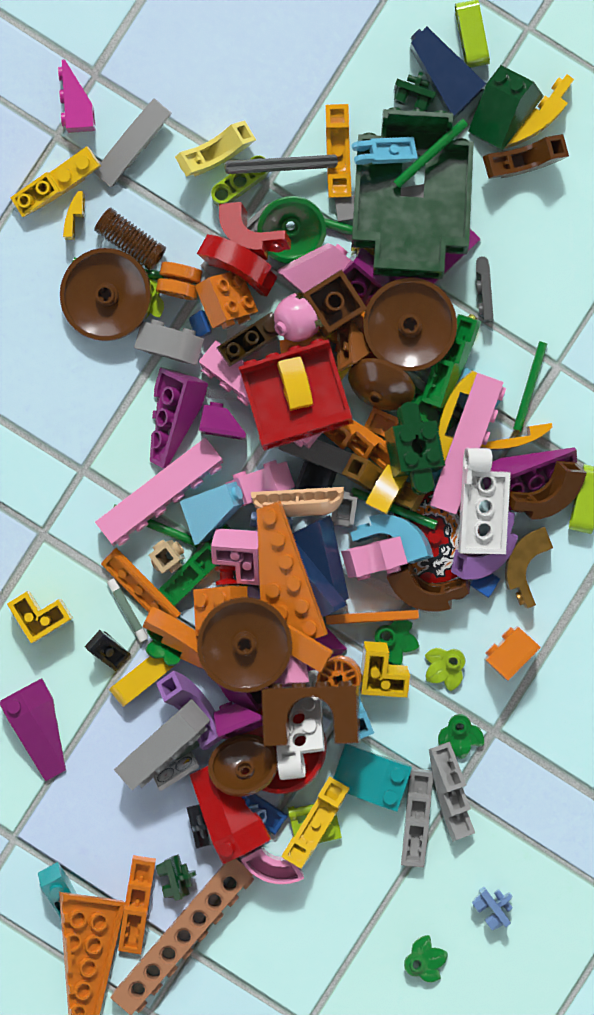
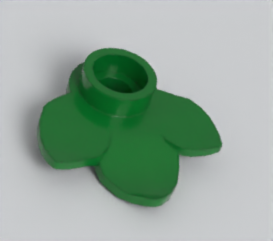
M409 620L394 621L391 625H382L375 632V641L387 643L389 650L388 661L396 665L402 664L403 652H410L419 648L416 637L409 633L413 622ZM388 632L391 637L388 640H384L382 634Z
M147 629L146 631L152 641L147 645L146 653L155 659L163 658L168 666L178 664L182 652L161 643L163 636Z
M456 714L450 718L448 726L440 730L438 744L442 745L450 742L455 756L463 759L470 752L471 746H484V736L481 729L472 725L467 716ZM459 723L464 725L462 729H457L455 726Z
M424 935L412 944L411 954L404 960V969L409 975L419 976L425 982H435L441 979L438 968L446 962L448 953L440 948H432L430 936ZM417 960L419 967L414 969L413 963Z

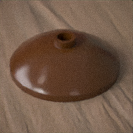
M367 358L353 364L349 371L348 381L351 389L360 400L371 407L384 411H396L404 403L412 402L414 399L415 386L413 381L405 371L393 363L376 358Z
M252 734L237 735L223 741L213 751L208 763L209 776L214 786L221 792L231 796H248L261 791L270 784L278 769L277 753L274 747L264 746L263 738Z

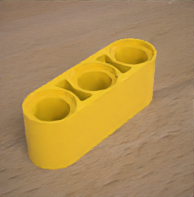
M149 656L108 690L120 705L124 707L174 666H168L163 658L155 659Z

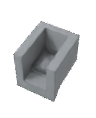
M344 492L341 505L331 515L333 526L353 528L358 497H353V493Z

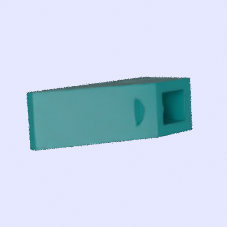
M56 862L38 872L40 888L61 918L59 892L77 893L60 864Z

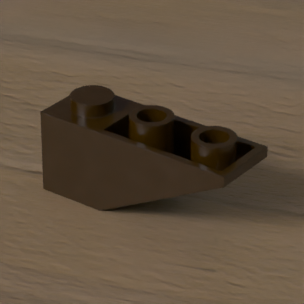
M270 312L216 347L229 367L258 352L280 337L275 330L274 313Z

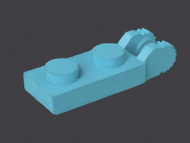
M414 137L375 138L357 141L351 145L353 151H365L368 149L370 151V154L354 157V162L357 165L369 163L415 162L418 159Z

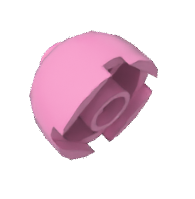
M291 294L283 299L274 312L276 332L293 342L309 339L317 334L319 326L316 327L315 321L318 318L314 309L306 299L301 298L299 300L296 298L298 294Z

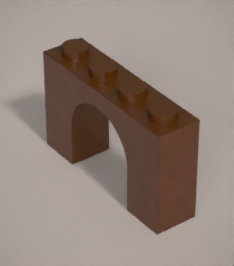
M338 681L339 686H329V682H315V687H306V683H291V688H282V683L269 685L268 689H262L264 746L290 745V713L297 702L307 697H316L323 700L332 710L335 744L361 743L359 686H353V681Z

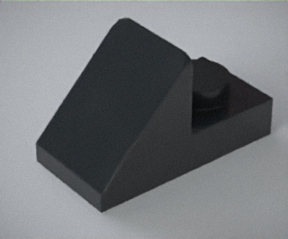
M100 629L84 646L91 654L114 671H117L131 655L106 631L103 632Z

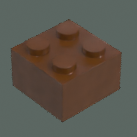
M342 269L303 293L299 300L301 298L306 299L314 309L318 318L315 321V325L319 326V331L324 338L363 314L367 309Z

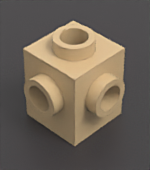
M164 539L152 547L154 551L148 555L151 558L153 567L162 574L168 571L174 573L183 566L181 561L185 559L183 555L185 551L177 541L169 540L165 542ZM167 552H169L173 557L172 560H169L167 558Z

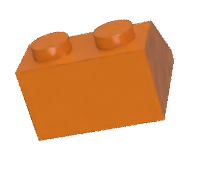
M517 626L514 629L509 627L501 636L503 640L498 645L494 643L485 652L487 656L484 660L507 681L541 648Z

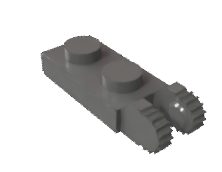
M479 256L475 263L476 273L481 277V280L477 281V291L483 297V303H478L479 317H484V322L489 323L494 321L490 264L487 257Z

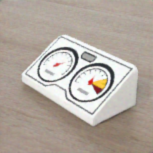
M192 751L182 758L172 761L159 774L153 777L159 791L164 790L199 768L200 763Z

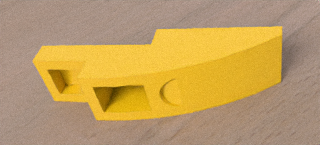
M566 74L563 79L559 77L551 87L554 92L549 98L546 95L537 106L540 110L535 107L505 149L519 145L536 136L561 114L568 104L562 99V96L571 86L574 78Z
M86 146L51 172L44 173L10 198L21 216L25 217L82 183L85 177L100 168L101 165L91 149Z

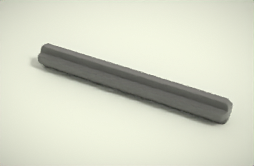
M335 154L233 160L225 162V173L240 174L335 168L338 161Z

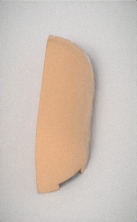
M344 487L251 492V497L256 509L281 501L286 517L319 516L330 514L341 505L344 498Z

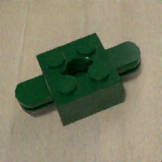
M407 402L397 409L399 425L392 426L384 434L393 478L409 476L413 493L425 495L434 488L432 472H437L443 468L445 461L437 421L422 422L419 406L414 402Z

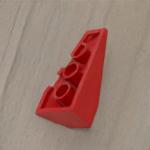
M208 766L189 775L212 843L223 864L271 840L261 817L256 812L253 813L241 796L225 794L214 786L209 776Z

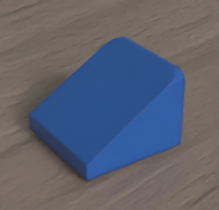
M200 310L189 317L192 330L196 331L195 336L202 338L212 334L205 311Z
M492 573L483 578L472 579L470 586L489 598L500 578Z

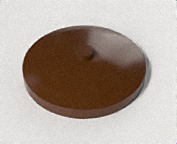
M98 248L80 255L67 268L60 285V304L67 321L80 334L99 341H114L133 333L146 319L152 302L151 283L143 266L131 255L113 248Z
M419 278L397 279L380 288L369 301L364 315V335L370 350L377 359L393 363L405 372L421 371L438 363L450 350L457 331L456 312L449 297L435 284Z
M252 597L232 598L213 608L202 622L197 639L198 657L207 675L223 688L235 692L258 691L274 683L285 671L292 652L290 629L282 614L269 603Z

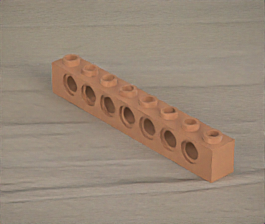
M239 857L221 866L112 992L110 998L129 1015H132L135 1011L137 1013L142 1011L148 1003L145 999L150 994L155 995L161 989L163 984L160 982L164 977L170 978L178 969V966H176L177 962L181 958L186 960L194 950L191 946L196 940L200 943L209 933L206 930L211 923L216 925L224 915L222 910L227 905L231 907L239 898L237 893L243 887L246 890L254 881L253 874L244 866ZM233 877L237 884L233 888H228L224 885V879ZM211 895H218L221 898V903L217 906L211 905L208 898ZM201 912L206 916V920L203 923H197L193 919V915ZM187 930L191 938L183 941L178 937V932ZM165 948H172L175 951V956L173 958H166L163 955V950ZM155 965L160 969V974L152 976L148 973L147 968ZM135 983H140L144 986L145 991L140 994L133 991L132 986Z

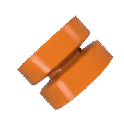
M162 262L159 274L168 279H158L156 292L180 299L197 300L198 293L195 285L192 284L201 282L203 271L179 263Z
M343 655L331 657L321 673L318 672L317 682H329V686H339L338 681H336V676L339 675L343 676V681H353V686H360L362 681V672L357 662Z

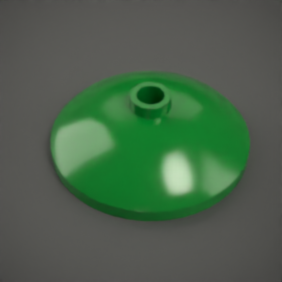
M287 196L273 201L263 210L258 220L257 232L285 230L291 240V250H283L279 253L269 251L268 255L277 261L290 263L323 245L326 237V222L321 210L313 202L298 196ZM288 222H294L292 227L286 226Z

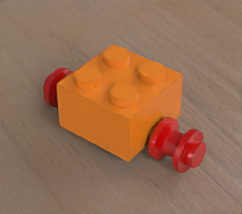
M219 565L215 567V571L220 572V580L216 581V586L222 587L193 590L196 636H198L205 617L213 608L232 598L248 597L247 586H230L238 585L236 579H234L235 566Z

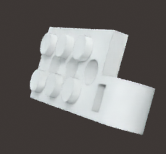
M466 448L464 451L459 553L506 554L510 472L490 471L492 466V452L490 449ZM484 477H489L491 479V486L483 490L480 482ZM488 500L490 509L486 513H481L479 510L480 503ZM485 523L488 525L489 531L485 536H480L478 534V527Z
M317 670L308 671L309 682L306 683V687H315L318 675ZM307 697L295 704L290 713V745L277 746L278 772L281 780L305 777L306 768L302 753L325 751L322 700L319 698ZM296 714H304L305 719L302 723H293V718ZM298 736H305L306 742L302 746H295V739Z

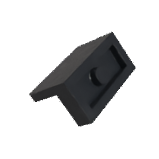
M304 461L294 490L332 488L337 473Z

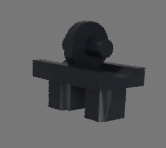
M200 805L187 807L196 849L213 845Z

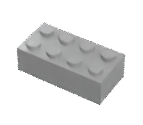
M191 699L127 756L114 771L132 791L138 785L143 788L155 775L159 774L172 760H175L207 730L205 725L210 719Z

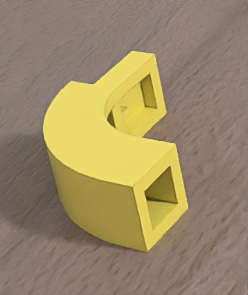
M244 120L231 124L210 141L178 153L175 158L186 177L190 175L196 177L233 158L255 142L256 138Z

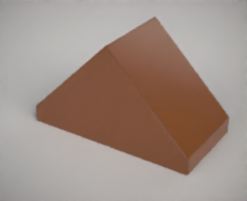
M353 321L337 330V369L339 372H342L371 352L365 336Z

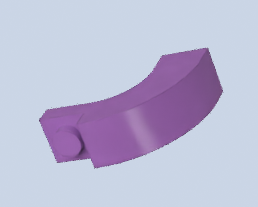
M508 510L506 554L459 553L458 550H455L451 572L462 579H479L498 570L510 557L518 539V535L511 532L515 513Z
M172 671L156 683L165 703L180 710L192 699L210 719L205 725L207 730L197 739L201 749L208 750L223 739L218 737L214 718V712L216 711L201 690L191 680L179 672Z

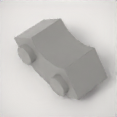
M154 319L151 320V323L143 322L141 324L134 345L135 349L181 363L197 365L204 339L195 336L196 331L183 328L182 331L164 326V322Z

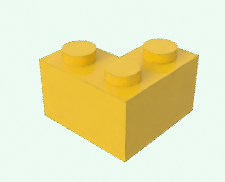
M26 591L7 603L30 643H35L73 619L62 599L56 600L41 610L30 591Z
M364 641L361 663V695L408 698L410 682L408 666L388 664L389 650L385 642Z

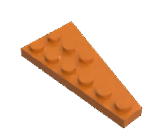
M281 501L258 508L260 600L275 607L289 625L312 639L325 636L328 632Z
M59 892L68 1015H100L125 902L117 899Z

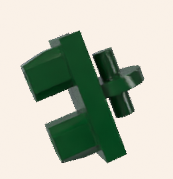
M419 71L417 77L408 75L406 81L397 78L394 86V102L405 105L409 95L417 98L414 109H422L426 112L430 103H433L436 92L426 89L429 87L430 82L423 80L424 72Z
M179 854L173 855L156 865L159 877L168 875L170 881L169 884L162 886L164 898H174L175 901H178L190 895L188 887L193 886L191 877L197 874L195 870H188L187 863H181Z

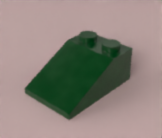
M500 65L485 86L468 132L503 151L544 95L534 81Z

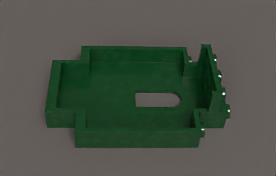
M397 107L383 109L381 136L370 132L363 135L358 134V141L375 138L414 137L417 156L421 157L452 128L453 113H448L444 110L425 112L422 109L407 111ZM464 138L452 140L425 165L423 198L401 196V187L398 188L393 181L402 174L403 163L356 164L351 247L374 249L373 275L443 279L445 253L467 254L470 236L474 141H468ZM369 149L357 151V155L370 154Z

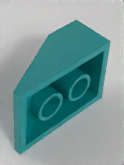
M345 743L333 779L350 788L347 794L398 812L412 766Z

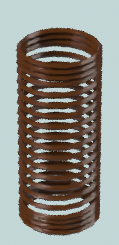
M112 207L103 213L94 228L96 233L101 234L102 237L108 239V242L111 241L112 244L118 246V249L121 248V251L128 253L138 260L149 271L157 265L166 251V246L160 242L157 244V240L154 241V237L151 238L150 235L147 236V233L144 234V230L141 231V228L137 229L134 223L131 224V221H128L127 218L121 217V214H118Z

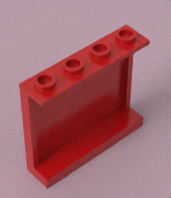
M316 339L310 342L308 346H294L289 348L288 352L282 354L277 352L265 356V359L256 361V359L248 360L243 363V366H239L264 451L354 423L328 339ZM301 357L310 387L313 406L290 411L283 391L284 384L278 369V361Z

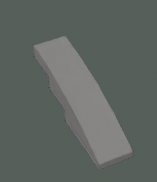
M153 98L100 163L101 167L93 173L110 187H113L125 170L130 168L142 150L147 148L172 112Z
M450 742L430 748V762L437 796L452 842L475 834L467 812L471 808L463 789L467 785Z
M412 768L409 776L401 865L424 868L433 783L432 770Z

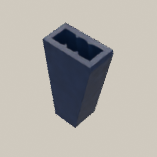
M426 26L423 30L418 29L411 36L410 50L434 92H436L443 108L448 113H453L454 120L485 89L487 83Z
M331 516L324 517L292 533L297 544L344 600L349 599Z
M296 542L322 617L347 605L345 600Z

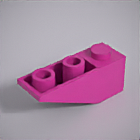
M62 59V67H58L59 81H63V90H59L60 103L64 104L65 112H61L62 126H66L68 133L96 131L93 104L66 60Z

